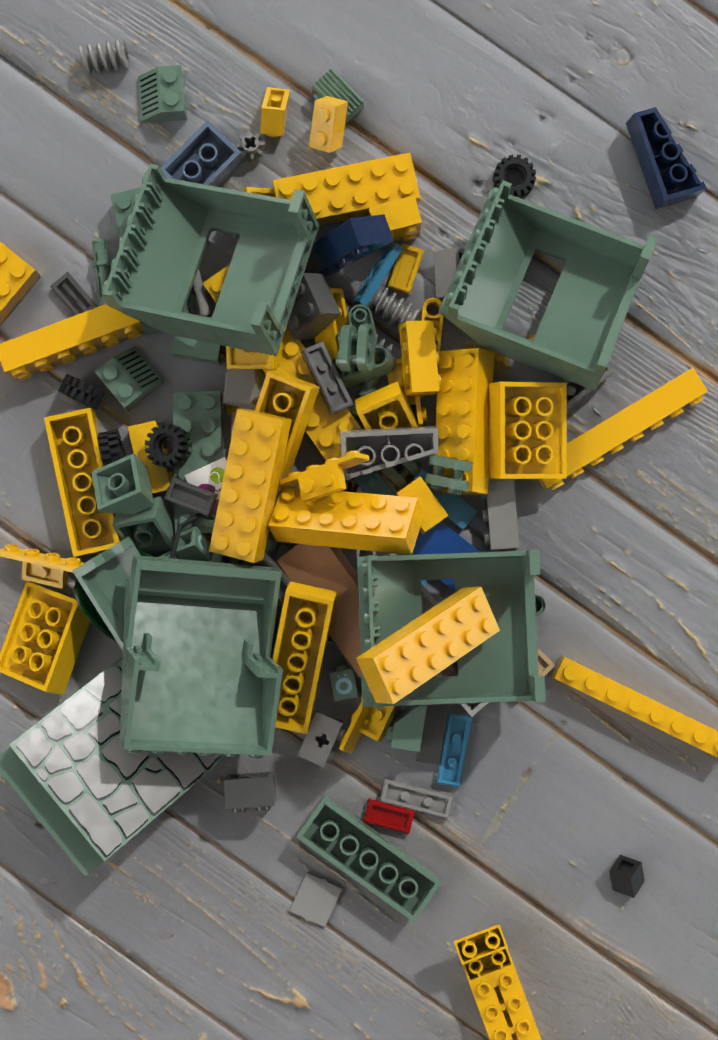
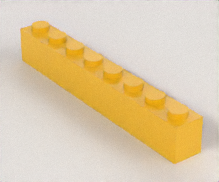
M691 368L568 442L567 476L570 475L573 479L584 472L582 467L590 463L593 467L603 461L602 455L608 451L613 455L624 448L623 442L628 439L631 442L636 441L644 436L643 430L648 427L654 430L664 424L663 418L668 415L674 418L684 412L682 407L690 403L691 406H694L704 400L702 395L708 392L695 369ZM538 479L544 490L550 487L553 491L564 484L562 479Z
M560 656L551 678L718 758L717 730L566 657Z

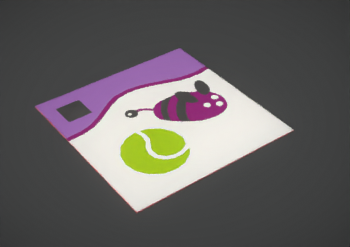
M225 457L184 475L187 483L218 494L212 512L217 511L227 463Z

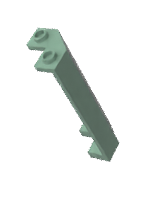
M129 536L73 570L74 575L122 651L125 579L130 580L133 555L141 556Z

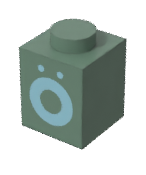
M197 527L188 529L180 534L176 555L184 560L209 562L211 542Z
M347 664L333 667L334 671L329 672L334 700L340 701L358 697L353 669L348 668Z

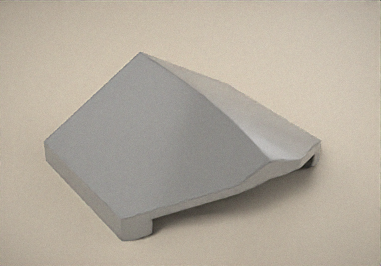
M233 369L227 372L223 403L255 410L266 377L262 369Z

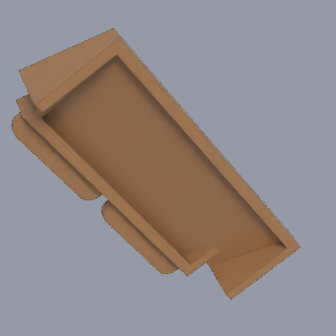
M298 544L276 560V563L292 582L337 592L329 637L360 678L361 668L356 659L361 655L358 573L340 548Z

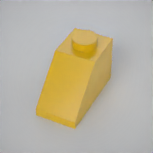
M267 87L261 107L260 134H266L269 137L284 136L290 90Z

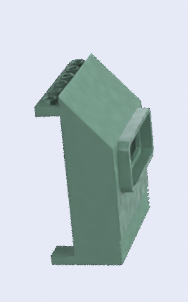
M149 164L148 170L142 178L140 192L135 197V206L132 214L127 219V228L124 236L120 238L116 258L112 260L108 280L104 282V299L102 303L166 334L277 356L319 229V224L305 191L295 189L292 200L166 178L159 165ZM219 231L240 235L212 317L208 318L184 313L211 232Z
M503 180L500 188H491L438 312L485 349L595 391L607 368L615 348L614 344L658 239L648 236L645 245L520 199L510 195L512 183ZM539 251L565 261V265L534 340H529L503 330V326L534 252Z
M539 549L506 552L394 556L370 555L357 557L361 654L422 615V580L453 579L455 593L465 587H482L500 629L499 632L457 660V676L432 677L395 704L376 703L361 671L362 707L383 708V706L515 701L546 702L545 676L538 674L534 576L540 575Z

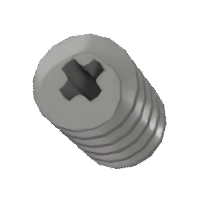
M126 38L124 45H121L119 40L116 39L115 47H112L109 41H106L105 48L102 47L100 42H97L96 50L93 49L91 44H88L87 51H84L83 47L79 45L82 66L89 75L93 73V67L97 73L102 72V66H104L107 72L111 71V65L114 66L115 70H120L121 63L125 69L129 68L130 56Z
M388 287L382 291L379 289L367 306L370 310L375 307L374 315L378 316L383 312V321L391 317L389 325L394 326L398 323V331L399 326L405 321H416L420 309L417 308L411 312V303L404 307V298L396 302L397 293L388 296Z

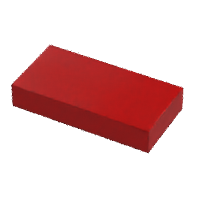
M369 798L363 822L409 834L415 811Z

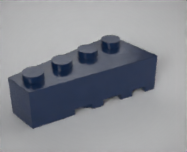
M654 107L634 113L626 122V126L655 209L696 198L707 189L706 185L695 174L697 172L692 163H688L683 155L682 147L674 141L671 136V130L657 108Z
M385 214L349 218L314 242L304 273L323 274L326 279L327 276L339 272L340 269L393 242L394 239Z

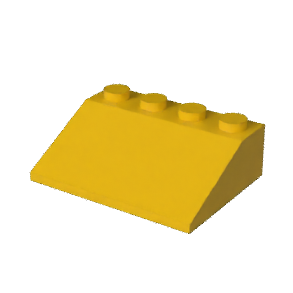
M489 383V479H567V383Z
M26 581L0 652V672L42 691L64 695L90 623L89 618L78 605L76 598Z

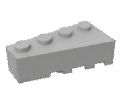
M435 426L339 431L340 458L344 457L346 452L359 451L361 454L369 455L370 461L343 470L345 481L439 452L438 428Z

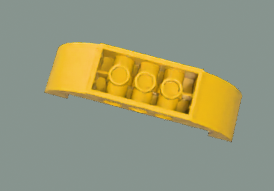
M500 924L453 941L489 1039L541 1040Z

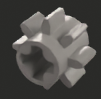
M248 130L247 135L244 137L242 135L239 136L242 144H238L236 147L243 151V159L248 157L254 162L255 157H263L260 149L265 148L266 145L263 141L259 142L261 139L260 133L255 136ZM249 144L250 146H252L253 144H255V148L249 147L247 149V145Z

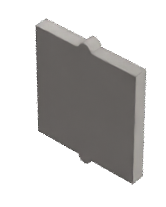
M307 872L289 911L305 918L306 922L310 920L325 927L342 888L328 882L326 878L321 879Z

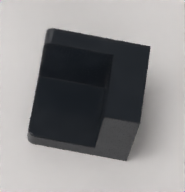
M619 855L609 871L612 889L634 898L644 883L642 862Z

